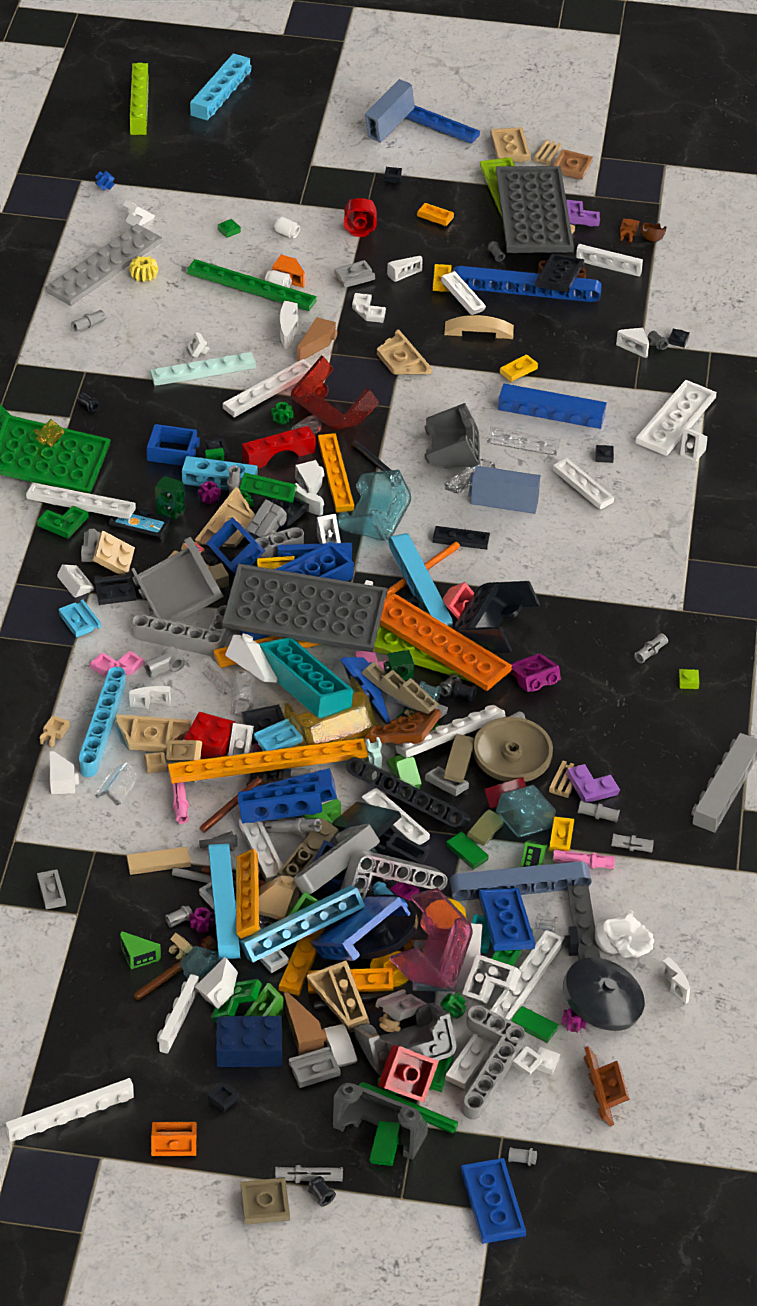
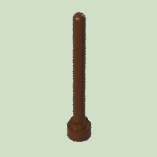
M211 936L201 940L199 948L136 991L134 998L140 1000L203 954H212L218 950L215 940Z

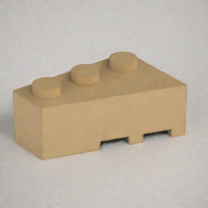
M347 960L306 975L311 987L350 1033L354 1032V1026L370 1024Z

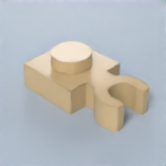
M52 715L43 728L44 733L40 736V744L49 740V747L52 748L55 745V739L61 740L70 728V721Z

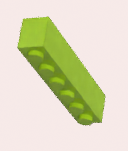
M132 63L130 135L147 134L148 63Z

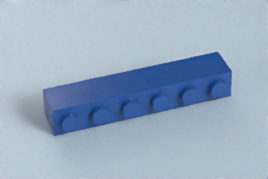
M503 383L499 395L498 410L601 429L606 414L607 402Z

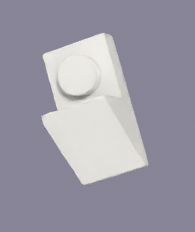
M127 199L123 204L128 208L127 212H129L126 222L132 226L136 224L142 226L155 217L149 211Z
M233 723L228 756L251 753L254 726Z

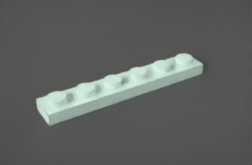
M252 352L151 369L150 375L154 386L254 369L256 368V362Z

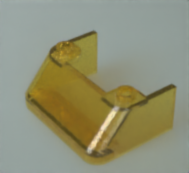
M354 677L350 678V687L353 689L352 706L336 714L318 720L313 713L309 712L297 715L289 703L285 704L284 718H288L290 723L302 735L303 742L298 744L300 747L361 738L364 739V742L366 741L367 733L372 727L377 726L369 697Z

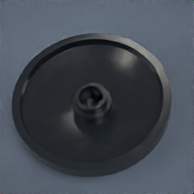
M390 894L372 896L400 897L407 903V909L411 914L409 916H387L354 943L353 946L360 954L359 959H374L389 955L402 948L411 940L418 927V916L410 901L401 896Z
M597 957L583 958L572 964L564 977L563 991L568 1004L580 1018L597 1028L609 1031L628 1029L638 1021L644 1011L645 999L639 983L626 969L612 961Z

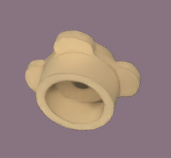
M387 1013L379 1018L381 1022L380 1027L385 1031H400V1021L392 1019Z

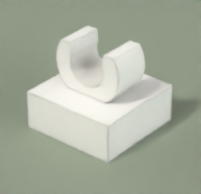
M196 332L187 345L191 355L197 358L200 353L207 354L210 349L206 347L207 342L204 341L202 335Z

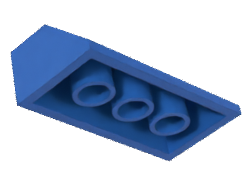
M331 541L274 570L348 582L353 579L354 562Z

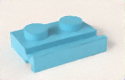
M81 600L78 604L75 602L59 609L60 617L76 638L92 632L94 628H101V622L84 600Z
M288 718L254 733V739L258 741V745L263 751L290 748L303 742L302 735L290 723Z

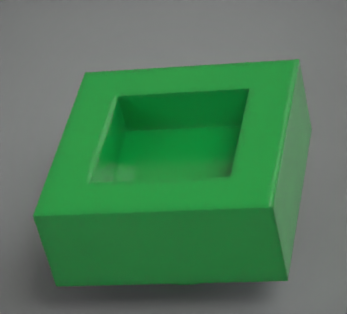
M232 219L218 224V230L226 238L241 232V227Z
M223 448L205 450V459L224 461Z

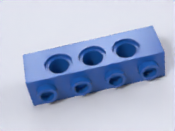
M330 768L252 788V790L318 781L322 802L337 799L335 781Z
M318 781L238 792L242 824L307 814L313 815L323 812Z

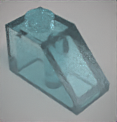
M194 946L181 961L180 966L183 968L184 975L188 979L190 974L199 976V981H201L221 960H219L218 952Z

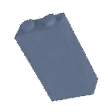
M399 79L365 113L369 138L381 143L415 108L413 89L409 82Z
M476 465L474 473L471 472L469 483H472V486L469 488L468 496L471 497L472 505L536 514L541 475Z

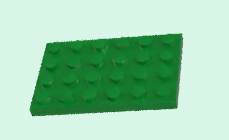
M6 415L0 429V475L91 494L110 446V439Z

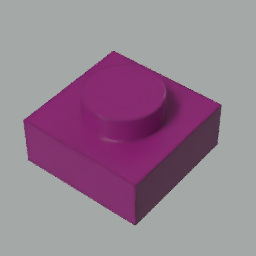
M398 882L390 888L394 895L401 896L408 901H411L419 894V888L403 882Z

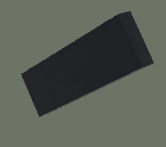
M435 526L433 543L451 545L454 542H458L462 547L485 550L488 549L490 539L489 532Z

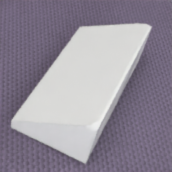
M61 566L57 577L73 597H79L94 591V586L78 566Z

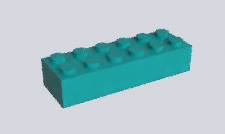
M287 637L259 644L277 677V683L317 718H324L351 710L353 689L293 638Z

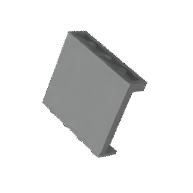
M191 537L184 540L188 546L186 549L144 572L137 574L136 570L132 568L135 575L132 579L137 587L141 586L139 592L143 599L147 598L148 601L145 604L149 611H154L151 614L152 617L178 622L224 597Z

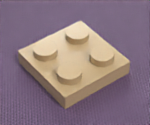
M102 531L98 537L93 561L122 575L125 572H129L135 547Z

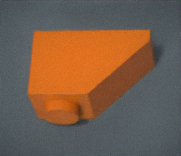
M281 254L273 264V270L289 274L292 285L304 288L305 272L297 259Z

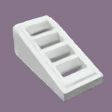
M422 256L389 262L387 268L388 277L396 282L422 271Z

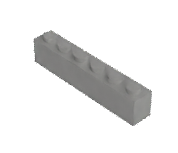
M740 733L736 740H732L729 748L730 751L725 752L722 765L717 766L714 774L715 777L709 779L707 790L702 791L699 804H695L692 809L691 815L694 816V825L715 833L757 760L756 738Z

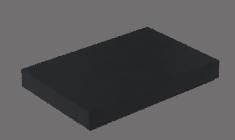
M357 801L333 821L332 825L341 832L349 827L370 824L379 838L401 818V814L396 810Z

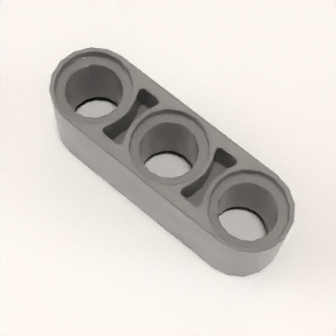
M295 527L255 539L266 550L259 558L277 557V545L304 544L303 530Z

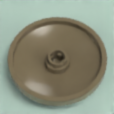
M503 717L488 722L478 731L474 740L473 753L479 767L491 777L505 782L524 777L526 782L539 777L547 770L552 760L553 745L546 731L536 723L519 717Z

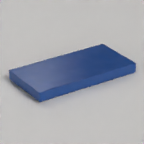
M519 888L478 890V898L493 950L535 949L536 943Z
M504 1158L461 1165V1174L482 1244L526 1236V1228Z

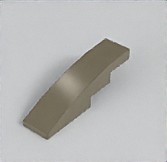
M375 661L362 672L378 688L411 708L429 714L439 705L413 679L410 678L405 682L394 670L387 673Z

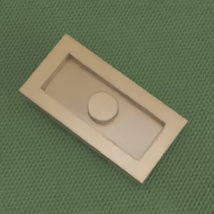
M168 740L166 760H200L202 741Z

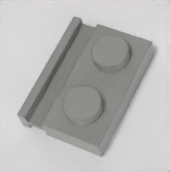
M365 260L334 268V274L343 283L344 288L375 280V273H372V269Z
M402 989L377 999L376 1007H382L383 1012L390 1015L392 1019L400 1021L415 1015L416 1010L427 1003L412 994H405L406 990Z
M330 1047L289 1058V1066H291L300 1088L340 1076L341 1073L335 1057L330 1051Z

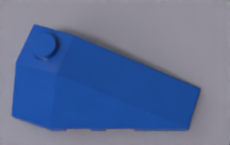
M364 657L341 658L340 660L349 681L385 725L390 724L391 720L381 689L362 674L364 669L372 664V662L368 663Z

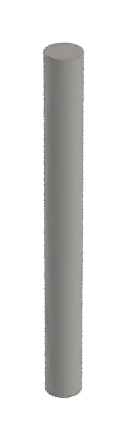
M173 868V876L211 883V875ZM233 880V886L236 889V881Z

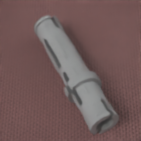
M298 818L297 820H267L264 827L271 826L270 828H265L267 833L297 832L303 834L308 831L319 832L322 825H316L321 823L320 819Z
M295 1165V1167H275V1179L285 1178L286 1181L300 1183V1181H311L316 1177L322 1176L325 1181H343V1167L315 1168L300 1167V1165ZM312 1174H330V1175H312Z

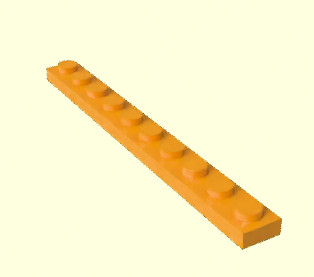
M361 738L168 764V772L171 784L346 761L353 757L361 759L367 758L368 752L364 739Z

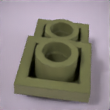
M489 809L475 823L467 836L472 838L475 843L485 846L493 838L495 832L504 825L506 819Z

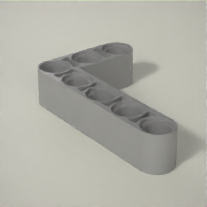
M227 605L220 606L217 609L208 629L147 615H136L132 619V631L135 639L168 647L172 646L177 649L207 656H214L215 649L224 648L232 629L222 628Z
M370 824L349 827L335 836L339 842L336 846L294 876L293 880L302 894L305 891L310 895L347 868L350 858L355 851H369L380 842Z
M357 850L350 858L340 890L350 885L358 889L363 900L372 875L439 891L447 885V877L431 866L365 850ZM359 878V881L354 884L355 880Z
M474 1005L468 1010L467 1027L470 1031L497 1044L465 1096L463 1113L469 1119H477L482 1115L512 1066L513 1060L522 1050L525 1039V1031L521 1026L480 1005ZM478 1017L481 1020H474L473 1018ZM492 1027H497L500 1030H493ZM511 1037H517L518 1040H513ZM505 1053V1054H507V1055H509V1056L504 1057V1056H501L500 1054ZM491 1070H496V1071H498L499 1073L494 1074V1073H491L490 1071H491ZM480 1087H486L488 1090H481ZM469 1104H476L478 1107L473 1108Z

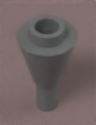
M232 831L212 839L199 840L200 848H207L211 844L229 843L230 851H234V847L238 846L237 835H233Z

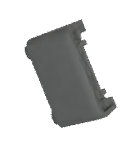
M466 403L426 418L424 428L427 435L432 437V449H426L424 454L428 464L431 463L432 466L475 467L480 465V434Z
M432 1002L416 1010V1025L401 1029L398 1032L394 1031L379 1036L376 1029L367 1023L354 1026L353 1029L356 1040L374 1071L381 1076L392 1044L438 1061L452 1056L456 1050V1041L450 1013Z
M352 1083L341 1085L334 1095L333 1128L344 1131L345 1126L349 1124H354L355 1127H358L362 1119L378 1125L379 1121L400 1123L402 1129L398 1144L404 1147V1157L414 1159L428 1133V1123L418 1110Z

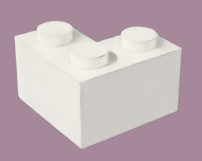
M476 954L462 994L469 999L488 1005L494 985L514 991L521 971L514 966Z

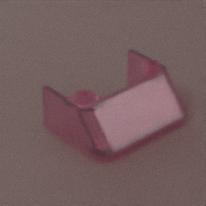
M437 887L411 896V900L423 911L420 924L422 929L429 935L423 954L418 948L391 955L390 960L410 981L448 989L454 987L457 983L473 935V929L466 917Z

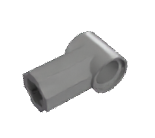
M89 529L87 532H84V545H82L81 550L82 562H95L93 561V556L100 534L95 529Z
M172 646L166 648L160 656L144 662V668L149 677L168 670L177 672L185 665L184 658Z

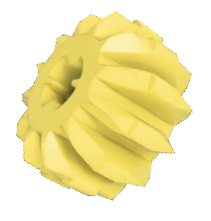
M137 256L136 259H132L129 271L132 278L137 281H151V279L156 278L158 266L156 260L151 259V256Z

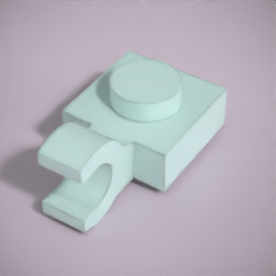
M376 737L375 743H370L369 739H366L365 744L368 749L366 760L382 769V755L380 753L382 743L380 738Z

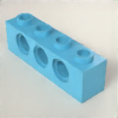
M186 456L182 469V482L187 485L200 486L205 482L211 481L217 483V488L229 490L227 480L229 479L228 469L230 466L236 465L240 467L241 480L244 472L258 475V466Z

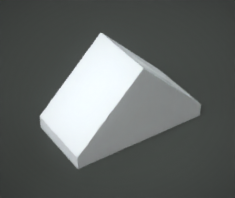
M643 328L618 331L617 346L644 358L648 356L649 342Z
M336 514L317 517V538L320 544H326L331 541L333 543H341Z

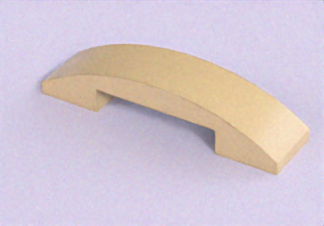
M462 316L445 322V335L462 336V331L496 333V338L513 339L514 325L489 316Z

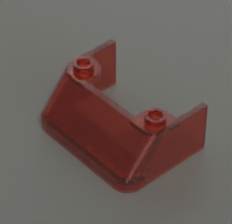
M321 355L292 389V399L333 430L360 425L378 405L379 401L370 389L367 388L345 414H342L327 403L324 398L328 395L329 389L323 382L334 369L325 357Z

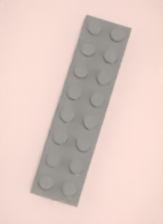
M136 224L47 285L46 292L72 306L128 267L132 259H136L137 256L142 257L162 243V237Z

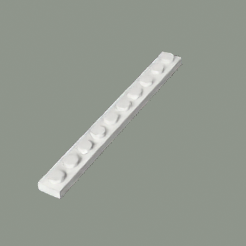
M546 930L535 945V949H532L519 968L521 974L515 990L505 989L490 1011L511 1021L563 946L565 938ZM492 1027L493 1030H500L497 1027ZM474 1033L446 1073L445 1080L465 1089L495 1043Z

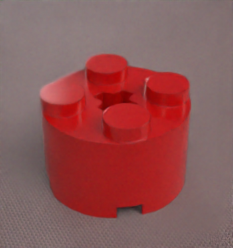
M356 198L348 201L344 208L343 223L344 228L351 235L365 237L375 230L377 210L372 200Z

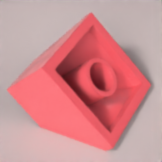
M463 582L449 588L442 600L454 616L459 619L475 593Z

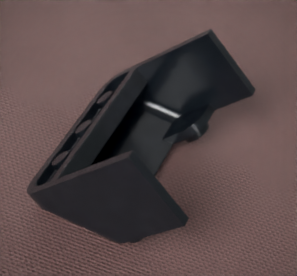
M530 581L489 582L481 585L454 625L455 631L491 653H511L512 649L502 627L498 626L504 617H516L522 607H539V600Z

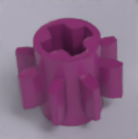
M208 481L200 485L198 497H202V502L213 504L219 501L221 488H217V483Z
M207 907L196 908L194 914L190 913L191 928H195L198 933L209 932L210 926L215 927L214 912H210Z
M571 1007L568 1010H563L561 1024L566 1025L567 1031L578 1033L581 1028L586 1029L587 1022L580 1018Z

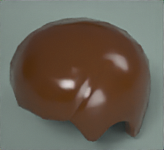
M643 223L640 231L646 240L658 242L663 239L667 226H664L662 229L660 223L656 225Z

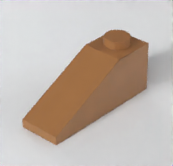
M316 317L297 347V361L306 359L328 347L332 340H335L337 337L336 322Z
M285 992L284 1009L298 1055L323 1049L324 1042H327L325 1029L321 1030L319 1021L293 996Z

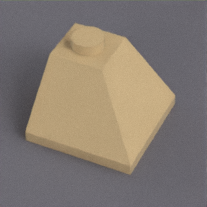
M281 875L259 887L260 915L278 920L287 916L290 908L298 900L299 888L292 877Z

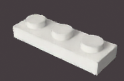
M455 271L442 276L441 282L471 315L484 311L485 304Z

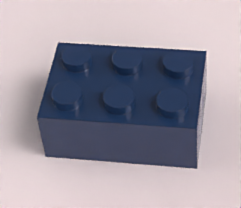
M282 1016L217 1017V1067H282Z

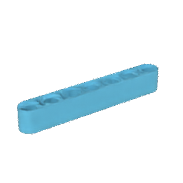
M404 533L390 536L388 538L389 548L412 594L418 599L419 608L453 629L452 618L410 535Z
M121 667L109 669L79 755L80 773L84 777H92L98 772L126 688L125 670Z
M229 843L211 844L208 847L219 960H222L224 957L236 959L240 958L239 936L236 933V906Z

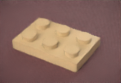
M522 127L491 129V138L497 159L511 157L513 162L530 161V152Z

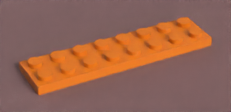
M393 593L385 600L380 621L381 626L484 690L488 691L512 670V665L397 594Z

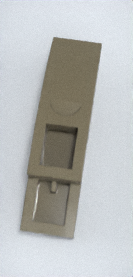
M322 818L321 823L317 824L322 825L319 832L311 831L277 874L294 878V876L312 864L323 841L330 842L339 829Z

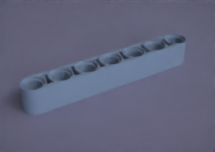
M579 861L457 873L449 878L453 899L465 901L479 899L478 890L519 888L520 894L526 895L566 891L568 886H590L592 880L587 863Z

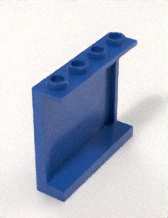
M365 897L363 899L364 908L334 922L310 943L322 959L354 961L360 956L353 946L354 943L387 916H409L411 914L407 909L408 905L405 900L400 897Z

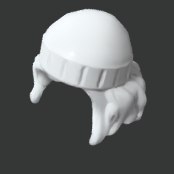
M628 910L622 917L600 922L595 929L597 946L605 953H620L624 958H638L646 955L653 949L652 944L655 940L652 938L653 934L633 917L634 912L632 910Z

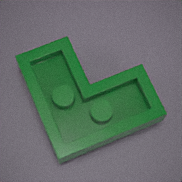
M72 506L63 516L46 510L37 520V526L69 539L89 516L87 511L76 506Z
M259 979L235 983L233 995L219 1009L215 1007L211 1016L213 1021L217 1023V1017L234 1016L239 1003L256 1001L262 986Z

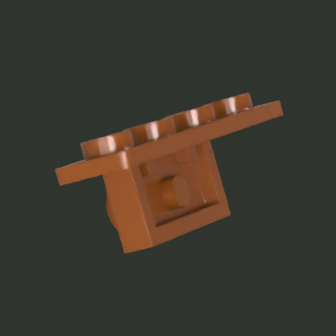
M589 1046L584 1047L586 1052L584 1061L591 1073H588L592 1085L595 1086L593 1095L596 1102L600 1105V1108H598L599 1116L602 1121L606 1120L609 1126H613L614 1121L610 1108L630 1100L621 1066L618 1061H614L599 1068L594 1052Z

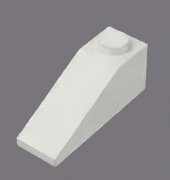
M244 633L242 635H233L225 656L263 682L276 683L277 677L260 645L253 641V637Z

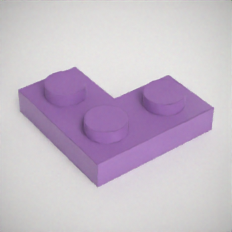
M566 200L571 224L599 226V212L583 210V201Z
M585 764L567 769L566 775L584 802L590 803L619 794L620 789L611 775L593 779Z

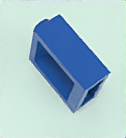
M155 424L147 445V461L183 466L186 456H196L195 448H198L200 438L197 437V430ZM161 441L189 445L187 451L161 448L159 446Z
M233 517L226 521L223 527L216 534L212 535L207 542V545L235 574L238 564L251 566L266 551ZM239 530L250 543L231 562L219 548Z

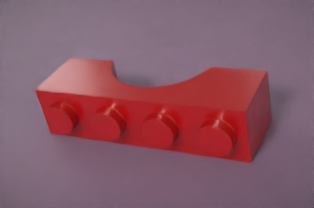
M309 426L243 443L242 460L245 464L256 465L258 468H262L267 465L272 456L281 451H294L298 457L315 453L316 436Z

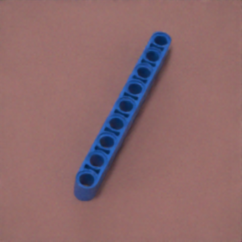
M456 266L453 269V272L455 271L471 290L596 302L601 296L602 285L598 280L576 278L567 293L535 287V281L539 276L536 273Z

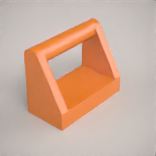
M152 1122V1156H196L197 1122ZM157 1131H192V1132H157Z

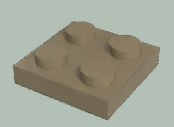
M285 1178L241 1182L245 1225L290 1220Z

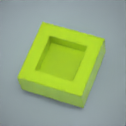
M679 669V688L699 689V670Z

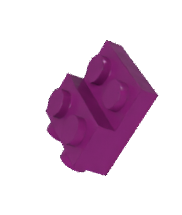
M541 653L511 663L512 670L509 673L517 678L518 686L527 692L537 691L542 686L552 685L561 680L559 666Z

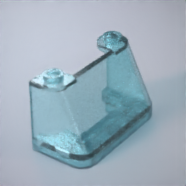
M399 469L362 474L356 485L361 498L351 516L347 512L339 514L337 518L338 526L344 531L381 541L388 540L390 536H393L411 502L410 490Z

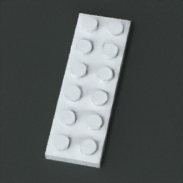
M685 380L636 437V444L667 456L682 439L683 429L685 427L690 429L716 398L717 392Z

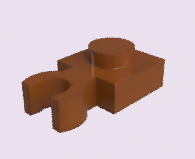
M623 218L620 227V241L626 237L629 238V242H632L633 236L637 234L640 221Z

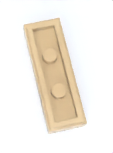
M188 847L127 855L130 875L169 870L174 867H191Z

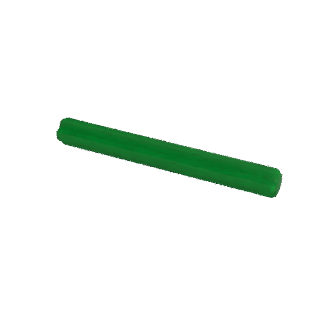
M365 1082L359 1084L360 1087L415 1108L425 1121L450 1133H454L457 1130L458 1122Z

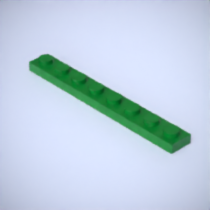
M194 259L187 268V274L280 303H284V301L297 303V308L310 311L317 302V296Z

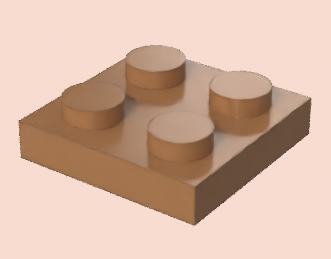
M562 149L553 166H561L562 175L583 180L593 162V156Z

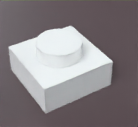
M540 1047L537 1053L544 1060L536 1069L552 1075L560 1060V1054Z

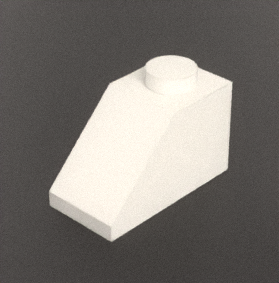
M685 427L683 429L680 456L696 462L706 451L708 437Z
M316 460L296 465L295 479L299 486L305 489L307 493L314 491L317 494L322 486V477H324L322 466H319Z
M50 751L51 794L75 793V785H79V773L74 772V765L56 752Z
M224 957L195 988L207 1002L219 1009L233 995L238 972L228 959Z

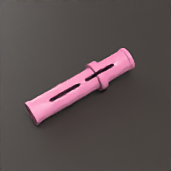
M174 783L173 809L176 812V822L185 824L189 820L187 810L189 802L186 800L185 783Z
M554 849L553 863L582 861L586 862L592 869L596 867L614 869L615 856L597 855L595 852L593 854Z

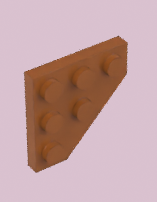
M434 709L429 714L416 711L414 712L415 715L407 719L405 716L396 718L382 728L381 725L374 726L367 733L366 739H369L370 743H375L376 737H379L382 744L393 742V744H401L403 742L421 743L441 717L440 709Z

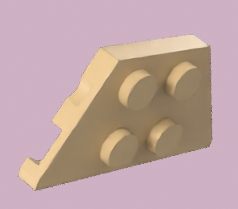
M400 330L395 332V336L392 339L388 338L383 345L377 348V356L393 374L432 373V367Z
M235 487L195 539L197 544L207 545L211 536L216 534L223 527L224 523L232 517L247 529L255 514L249 508V504L241 495L239 488ZM237 530L222 547L236 548L244 538V535Z
M116 714V723L129 750L167 753L168 740H180L191 727V720Z

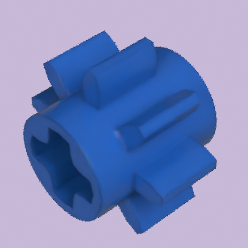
M100 171L95 177L97 179L95 184L103 191L106 188L110 190L115 185L112 182L115 178L107 171L104 173Z

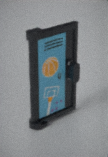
M140 508L139 510L135 509L130 519L112 517L109 521V526L162 539L171 518L150 513V510Z

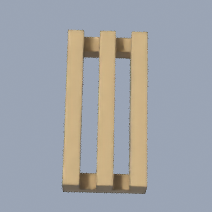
M546 140L535 155L534 161L550 165L561 149V143L555 145L556 142L552 141V143H549L550 140Z
M562 761L551 783L549 792L568 798L573 785L570 781L565 792L562 791L568 780L566 773L558 789H555L564 770L574 767V764L570 763V765H567L566 761Z

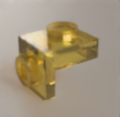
M50 419L40 431L35 429L33 432L37 435L36 439L42 445L48 444L52 447L65 430Z

